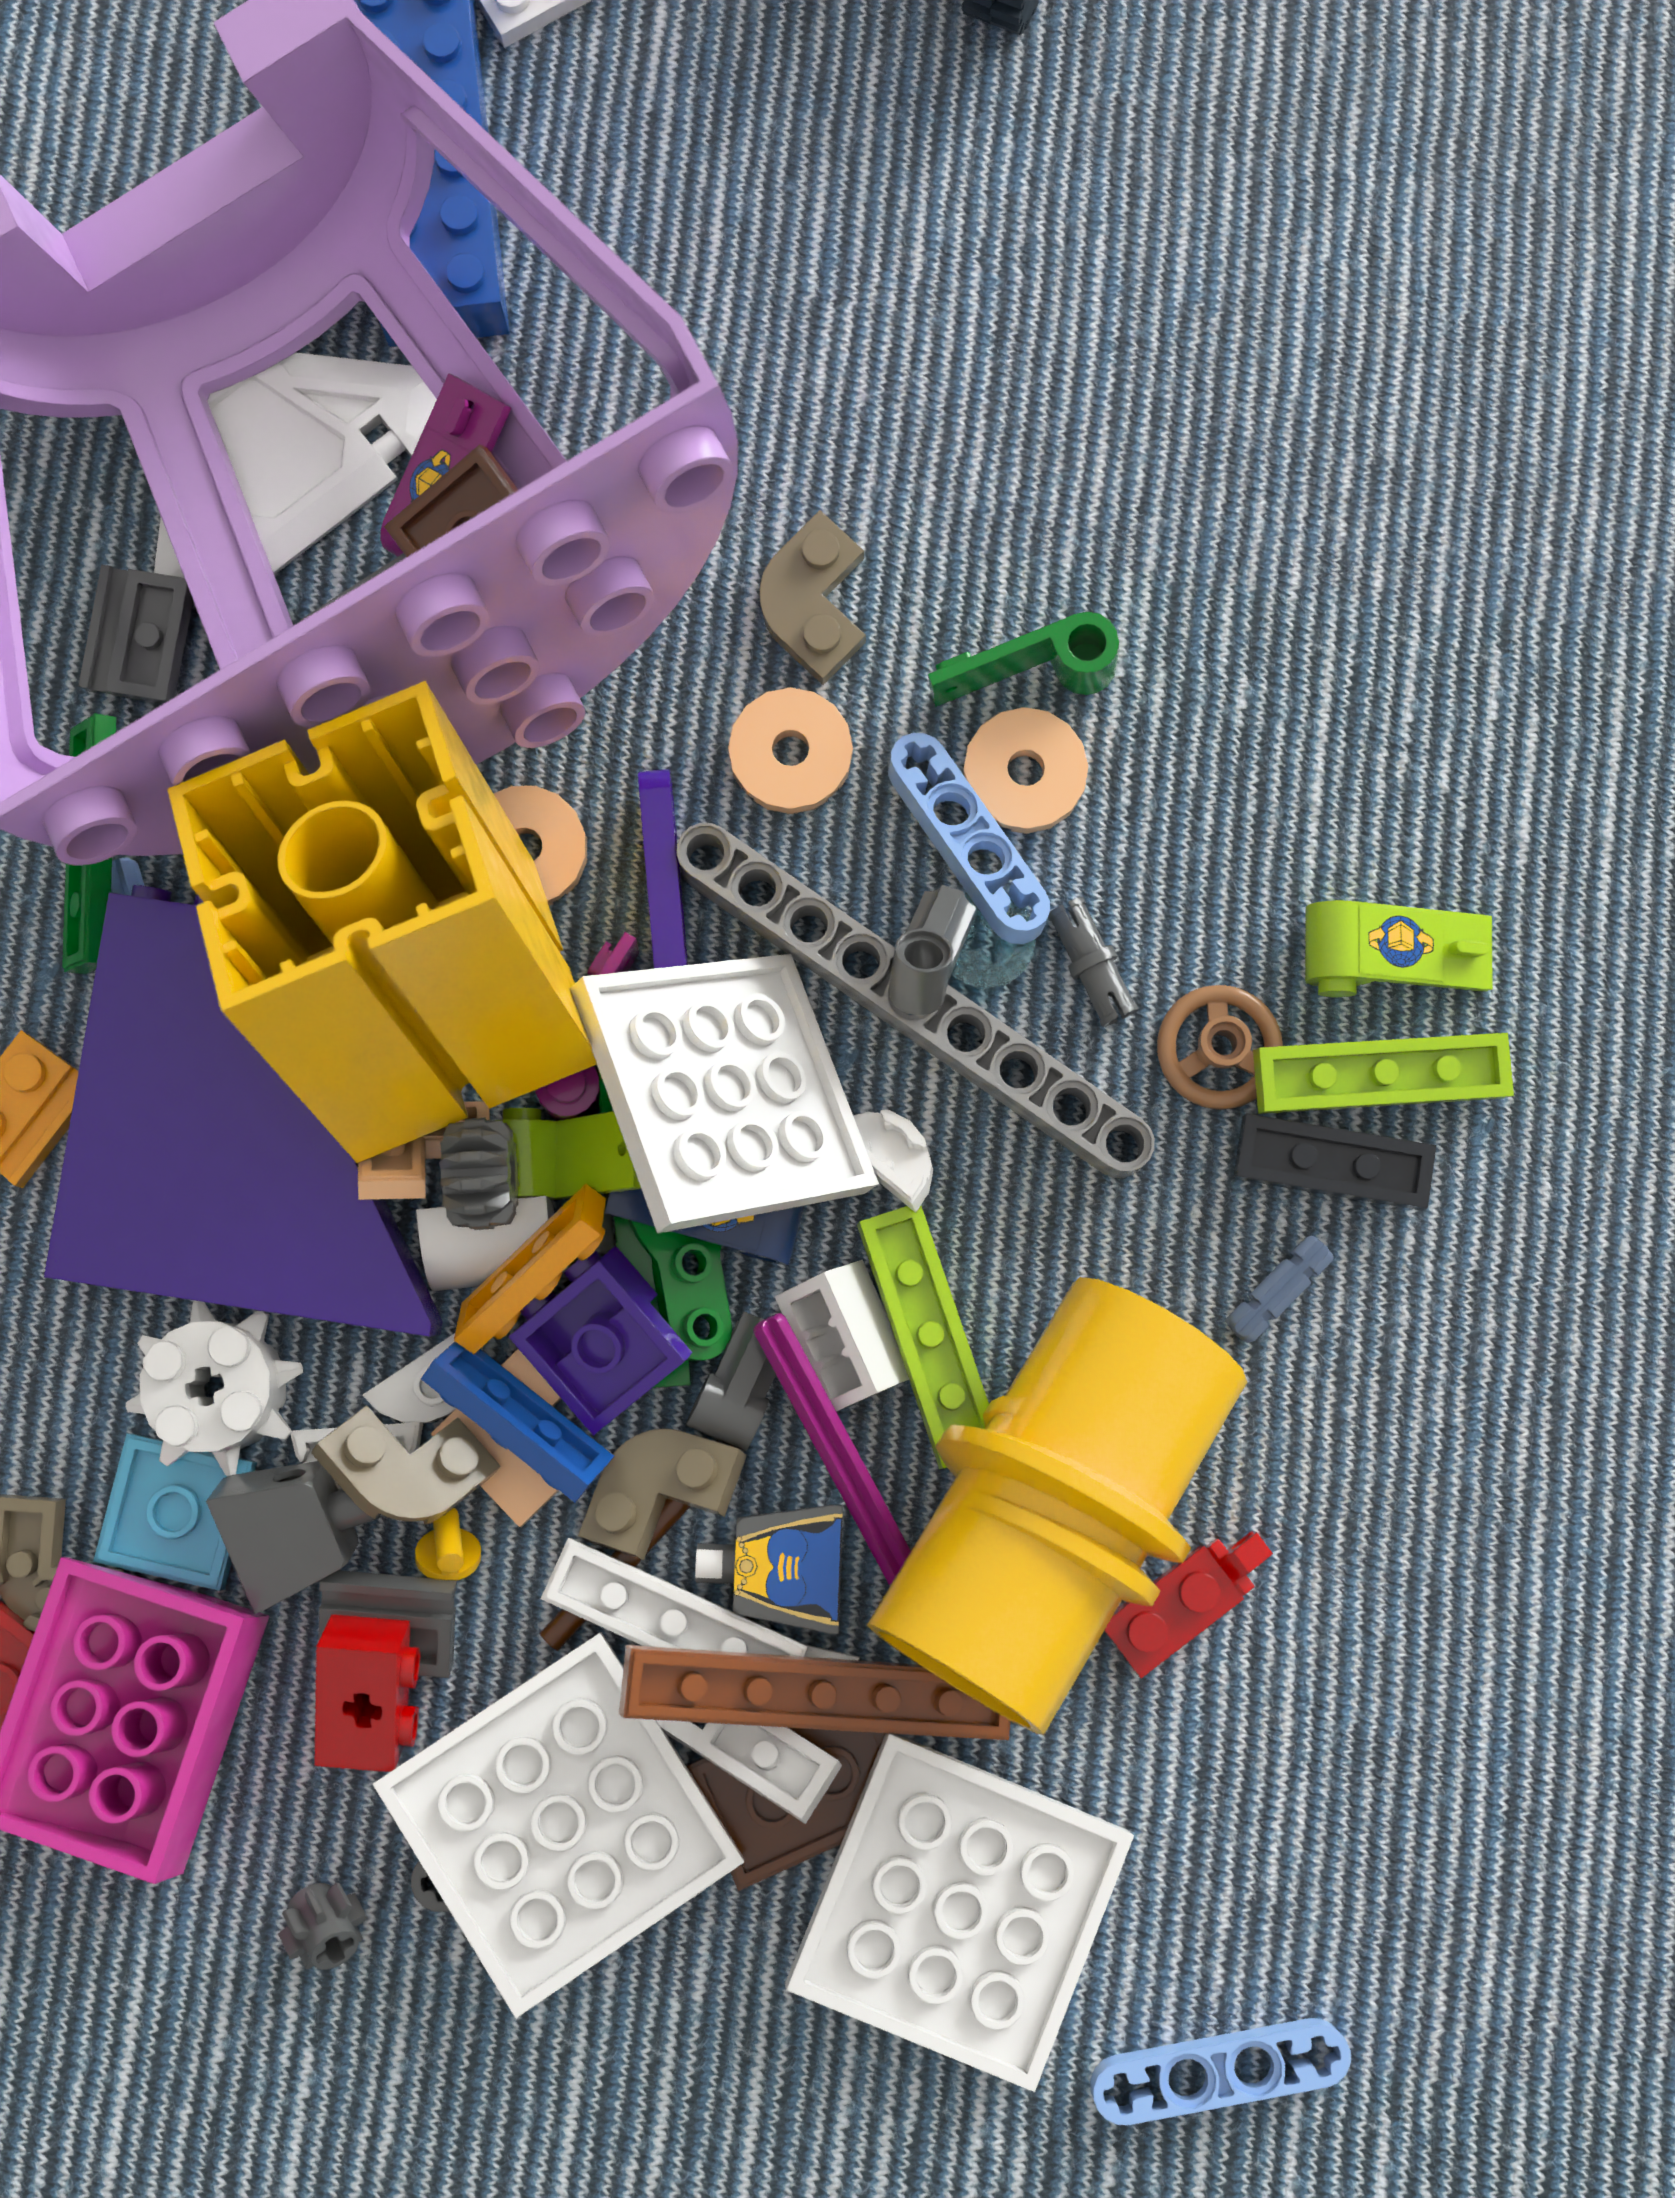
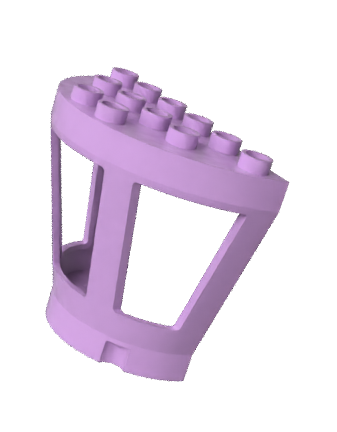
M247 0L213 22L243 83L263 107L62 234L0 175V409L29 415L61 418L123 416L220 669L218 672L76 757L61 755L39 745L34 736L0 455V829L22 839L52 846L58 859L66 864L88 865L104 861L115 855L152 856L183 854L167 788L284 739L309 774H313L320 768L321 763L318 752L309 739L308 729L423 681L427 682L476 765L515 742L521 747L535 748L564 738L575 730L584 719L585 708L580 698L618 668L655 631L681 600L700 573L715 546L731 507L738 467V441L732 412L683 318L360 12L355 0ZM435 150L656 361L670 385V399L570 460L567 461L410 249V234L420 216L429 190ZM359 301L366 302L436 399L449 373L511 407V411L491 454L517 487L518 491L296 625H293L207 401L211 393L252 377L291 356L322 335L344 317Z

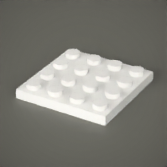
M791 954L583 976L570 988L657 1233L861 1195L879 1185Z
M602 1632L373 1783L377 1793L515 2018L528 2011L745 1861L657 1720L623 1718L619 1715L624 1667Z
M886 1733L786 1979V1990L1035 2092L1134 1835L1129 1830L897 1734Z

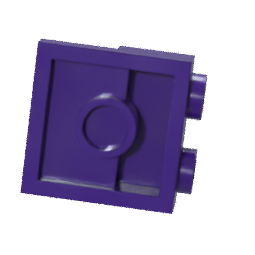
M616 1245L602 1257L595 1250L587 1259L583 1261L577 1260L564 1272V1275L571 1283L557 1295L552 1291L543 1300L539 1301L533 1298L520 1311L526 1321L509 1336L510 1340L593 1436L679 1367L693 1353L650 1302L658 1294Z

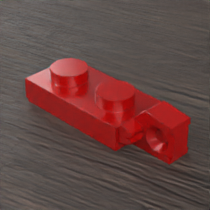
M1250 1531L1228 1549L1218 1538L1206 1547L1200 1545L1186 1556L1183 1563H1176L1153 1581L1161 1591L1153 1606H1143L1130 1602L1124 1603L1116 1609L1104 1631L1137 1676L1143 1678L1243 1601V1596L1255 1587L1247 1574L1273 1553L1257 1532L1253 1533V1531Z

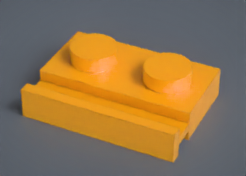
M20 1030L0 1056V1174L7 1178L14 1186L24 1188L69 1129L79 1072L78 1069L22 1030Z

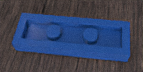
M454 1342L432 1361L421 1378L422 1381L439 1393L440 1397L448 1405L459 1409L489 1433L498 1445L510 1450L540 1474L549 1486L561 1491L575 1503L601 1475L614 1457L613 1454L481 1349L472 1354L460 1344Z

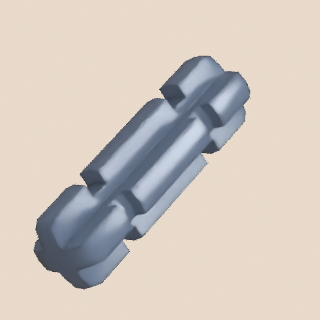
M1314 1236L1304 1238L1290 1253L1293 1258L1291 1260L1287 1258L1283 1260L1248 1295L1251 1301L1248 1304L1246 1302L1241 1303L1227 1317L1226 1323L1237 1337L1246 1343L1255 1341L1269 1327L1267 1321L1270 1318L1272 1320L1277 1319L1311 1284L1309 1278L1311 1276H1319L1333 1261V1254L1323 1242Z

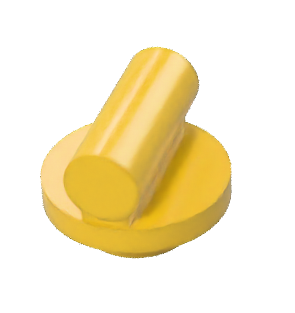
M453 1508L441 1518L433 1521L434 1530L425 1534L416 1545V1565L419 1571L428 1578L461 1580L471 1575L481 1562L480 1542L472 1533L460 1528L459 1513Z

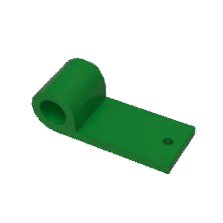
M1082 612L971 656L970 652H965L938 663L935 666L937 671L928 674L932 700L935 707L1048 661H1051L1056 676L1062 685L1071 692L1081 695L1098 693L1108 687L1115 677L1119 649L1117 630L1111 621L1101 614Z

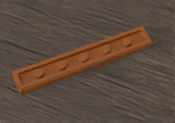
M626 1645L619 1705V1715L623 1718L1009 1740L1010 1720L955 1689L918 1664Z

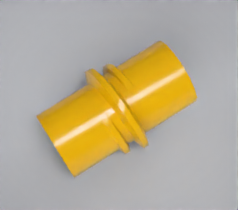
M1079 1277L1072 1283L1006 1395L992 1400L983 1414L985 1429L952 1424L942 1434L935 1447L946 1467L955 1476V1479L867 1623V1626L896 1650L955 1689L1017 1725L1036 1734L1044 1735L1121 1600L1143 1606H1153L1161 1591L1141 1569L1146 1557L1183 1563L1191 1547L1170 1524L1168 1519L1247 1384L1244 1370L1223 1348L1197 1328L1165 1308L1127 1289L1108 1282Z

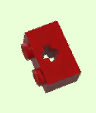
M331 1614L316 1646L315 1766L391 1772L396 1769L404 1746H414L418 1730L419 1709L418 1706L408 1705L409 1688H415L420 1668V1648L410 1647L409 1620Z

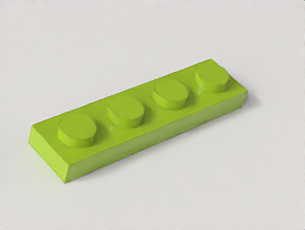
M1508 1033L1260 1047L1253 1050L1258 1114L1502 1099L1514 1096Z
M908 1206L859 1221L857 1227L939 1469H944L946 1465L935 1447L942 1434L952 1424L985 1429L983 1414L989 1402L922 1206L919 1207L916 1213Z

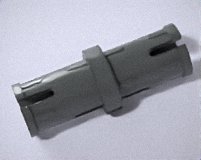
M1078 897L1068 901V910L1077 927L1072 925L1063 904L1050 911L1048 919L1052 922L1072 961L1068 969L1073 979H1081L1100 1018L1101 1026L1107 1027L1117 1023L1118 1018L1109 997L1113 998L1122 1019L1134 1014L1139 1008L1134 1003L1113 962L1118 958L1113 946H1105L1085 905L1084 898Z

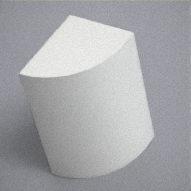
M547 1196L518 1199L519 1205L516 1208V1216L511 1224L495 1226L494 1229L485 1230L453 1226L446 1216L445 1207L416 1210L421 1255L426 1278L431 1290L440 1291L480 1286L554 1215L553 1201Z
M863 1260L823 1272L775 1296L782 1314L791 1326L836 1412L909 1380L888 1316Z

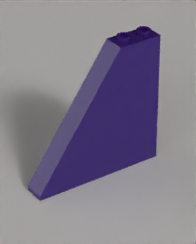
M133 885L131 896L109 892L44 1277L422 1336L441 1335L443 1321L385 1199L358 1200V1163L354 1161L221 1011L196 909L197 905L204 903L202 899L196 894L194 905L171 902V891L142 885Z

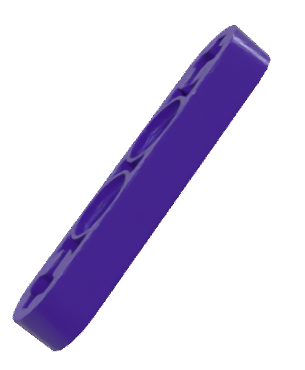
M670 769L638 772L654 969L688 965L680 866L677 858L678 842Z

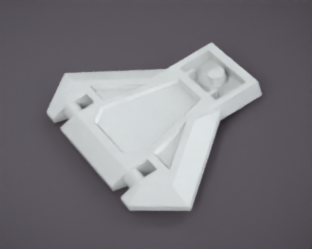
M295 352L286 359L252 377L210 394L207 401L274 575L398 480L387 464L404 451L412 456L437 400L413 366ZM383 423L389 431L370 444L364 436ZM160 518L154 573L184 578L163 520Z

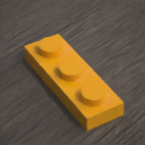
M585 1184L462 1302L454 1341L472 1354H475L492 1337L500 1340L506 1336L516 1324L521 1313L520 1311L533 1298L539 1301L546 1298L556 1287L563 1270L576 1258L581 1261L587 1259L600 1245L605 1235V1229L602 1227L606 1198L588 1184Z

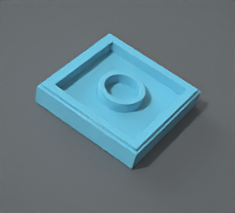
M127 1433L93 1562L213 1590H225L232 1561L206 1503V1500L221 1480L226 1477L212 1452L189 1451L170 1466H166L159 1461L163 1440ZM239 1458L236 1474L255 1471L257 1462Z

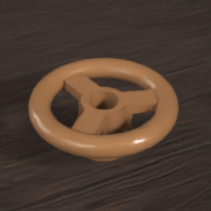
M1227 985L1201 987L1178 999L1163 1018L1157 1038L1158 1060L1167 1081L1185 1099L1210 1109H1233L1257 1099L1253 1051L1250 1050L1252 1036L1249 1028L1242 1020L1228 1015L1227 1004L1243 1010L1256 1022L1262 1033L1264 1047L1283 1046L1279 1025L1269 1008L1253 994ZM1206 1006L1208 1023L1199 1034L1198 1049L1179 1062L1176 1053L1178 1031L1191 1013ZM1217 1035L1226 1037L1232 1045L1231 1054H1218L1212 1047V1038ZM1209 1065L1221 1069L1236 1066L1253 1075L1242 1086L1225 1091L1204 1088L1190 1079Z

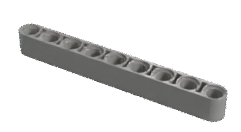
M698 823L690 826L681 834L677 843V858L684 880L693 889L785 953L791 954L795 960L1085 1162L1112 1178H1126L1135 1174L1150 1160L1154 1151L1155 1141L1152 1130L1143 1119L950 985H947L945 1001L939 1010L920 1016L908 1015L902 1012L890 1001L888 995L895 947L722 827L713 823ZM705 845L714 846L721 850L724 857L715 868L700 870L689 862L692 853L697 848ZM753 881H764L775 889L773 899L767 904L752 906L745 903L740 897L743 888ZM805 916L817 917L827 927L825 935L814 942H803L797 939L791 929L798 919ZM855 952H867L877 960L879 967L872 976L858 979L850 976L845 971L843 966L845 959ZM969 1023L979 1030L982 1044L970 1052L957 1050L948 1040V1030L953 1025ZM1010 1059L1023 1060L1032 1068L1034 1082L1025 1088H1013L1003 1081L1000 1074V1066ZM1062 1095L1077 1097L1086 1109L1084 1122L1078 1125H1066L1060 1122L1054 1114L1053 1101ZM1124 1131L1136 1140L1138 1155L1134 1161L1120 1162L1108 1153L1106 1138L1109 1133Z

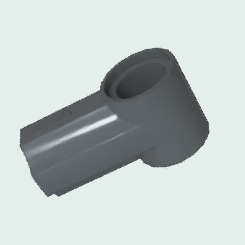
M941 885L939 889L934 891H925L907 932L903 933L896 941L888 995L890 1001L899 1010L907 1014L918 1016L931 1014L939 1010L945 1001L949 978L976 916V906L972 905L965 898L963 891Z
M742 1312L739 1321L736 1322L731 1339L726 1345L715 1373L710 1372L686 1422V1426L734 1448H738L743 1452L747 1451L760 1426L769 1403L766 1395L776 1375L754 1334V1327L764 1319L747 1312Z

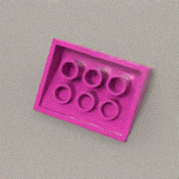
M61 1557L0 1731V1830L152 1884H157L183 1874L269 1615L260 1612L254 1614V1611L212 1596L68 1557Z

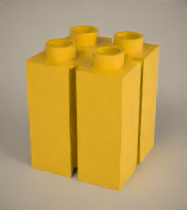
M426 681L308 729L309 739L316 748L321 763L320 768L313 774H309L284 739L167 788L191 888L204 902L197 905L196 909L221 1011L356 1163L442 1129L450 1123H456L468 1118L461 1091L469 1083L490 1109L597 1065L590 1041L570 990L575 983L570 968L560 953L563 951V947L534 860Z

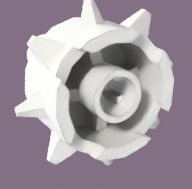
M193 1301L190 1323L168 1332L162 1339L142 1335L137 1343L145 1354L143 1369L140 1373V1394L126 1402L127 1412L145 1414L149 1425L155 1430L157 1436L163 1440L159 1459L161 1463L170 1466L189 1451L212 1452L227 1477L235 1475L237 1472L240 1449L258 1442L264 1435L287 1440L292 1431L278 1411L280 1408H283L286 1401V1383L303 1373L302 1363L280 1360L277 1351L264 1341L269 1319L268 1313L258 1310L238 1325L216 1321L205 1302ZM210 1374L211 1377H220L224 1381V1389L214 1392V1403L212 1397H206L204 1392L205 1384L210 1381Z

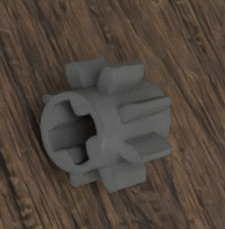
M316 1883L301 1889L292 1897L287 1909L282 1912L288 1927L281 1930L278 1935L290 1960L300 1957L306 1969H311L313 1966L322 1970L332 1969L346 1962L356 1952L359 1942L363 1939L357 1926L367 1919V1915L356 1894L346 1895L340 1883H335L333 1886L326 1883Z

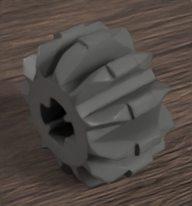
M486 1118L465 1119V1122L450 1123L443 1133V1140L440 1143L441 1161L439 1162L443 1206L446 1208L448 1220L453 1226L469 1227L474 1230L494 1229L495 1226L511 1224L516 1216V1208L519 1205L518 1187L520 1186L518 1181L519 1164L516 1157V1143L513 1141V1131L503 1121L486 1120Z

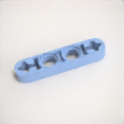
M911 733L902 736L895 742L890 754L888 777L891 784L992 930L1001 939L1012 944H1025L1035 940L1042 933L1050 913V900L1046 891L943 745L936 738L925 733ZM907 757H912L917 763L926 760L929 762L926 773L927 779L919 768L912 767L908 770L905 768ZM929 781L933 788L930 789L928 793L925 795L927 783ZM954 801L965 808L968 819L962 824L947 825L935 816L933 809L941 802ZM980 849L989 850L1000 858L1002 868L997 873L990 875L978 873L970 866L968 856ZM1009 880H1012L1007 895L1003 887L1009 882ZM1010 898L1019 909L1027 906L1032 908L1027 922L1021 915H1015L1011 918L1007 915L1011 903Z
M1307 2018L1110 2056L1103 2059L1095 2067L1090 2078V2092L1098 2112L1106 2120L1116 2125H1133L1328 2088L1339 2083L1347 2074L1351 2064V2051L1346 2039L1331 2023L1320 2018ZM1320 2036L1328 2047H1334V2052L1324 2056L1325 2067L1315 2069L1310 2060L1306 2058L1290 2060L1288 2062L1294 2074L1285 2077V2063L1276 2044L1286 2041V2049L1291 2055L1310 2051L1312 2046L1311 2038ZM1249 2047L1264 2049L1270 2057V2069L1267 2076L1256 2083L1241 2081L1234 2071L1237 2055ZM1184 2059H1193L1199 2062L1205 2070V2081L1202 2088L1192 2095H1180L1175 2093L1169 2086L1171 2068L1177 2062ZM1156 2065L1155 2079L1164 2097L1163 2100L1153 2102V2094L1149 2087L1131 2091L1129 2093L1130 2104L1125 2106H1118L1112 2095L1104 2096V2090L1114 2087V2075L1125 2073L1130 2084L1150 2082L1145 2068Z

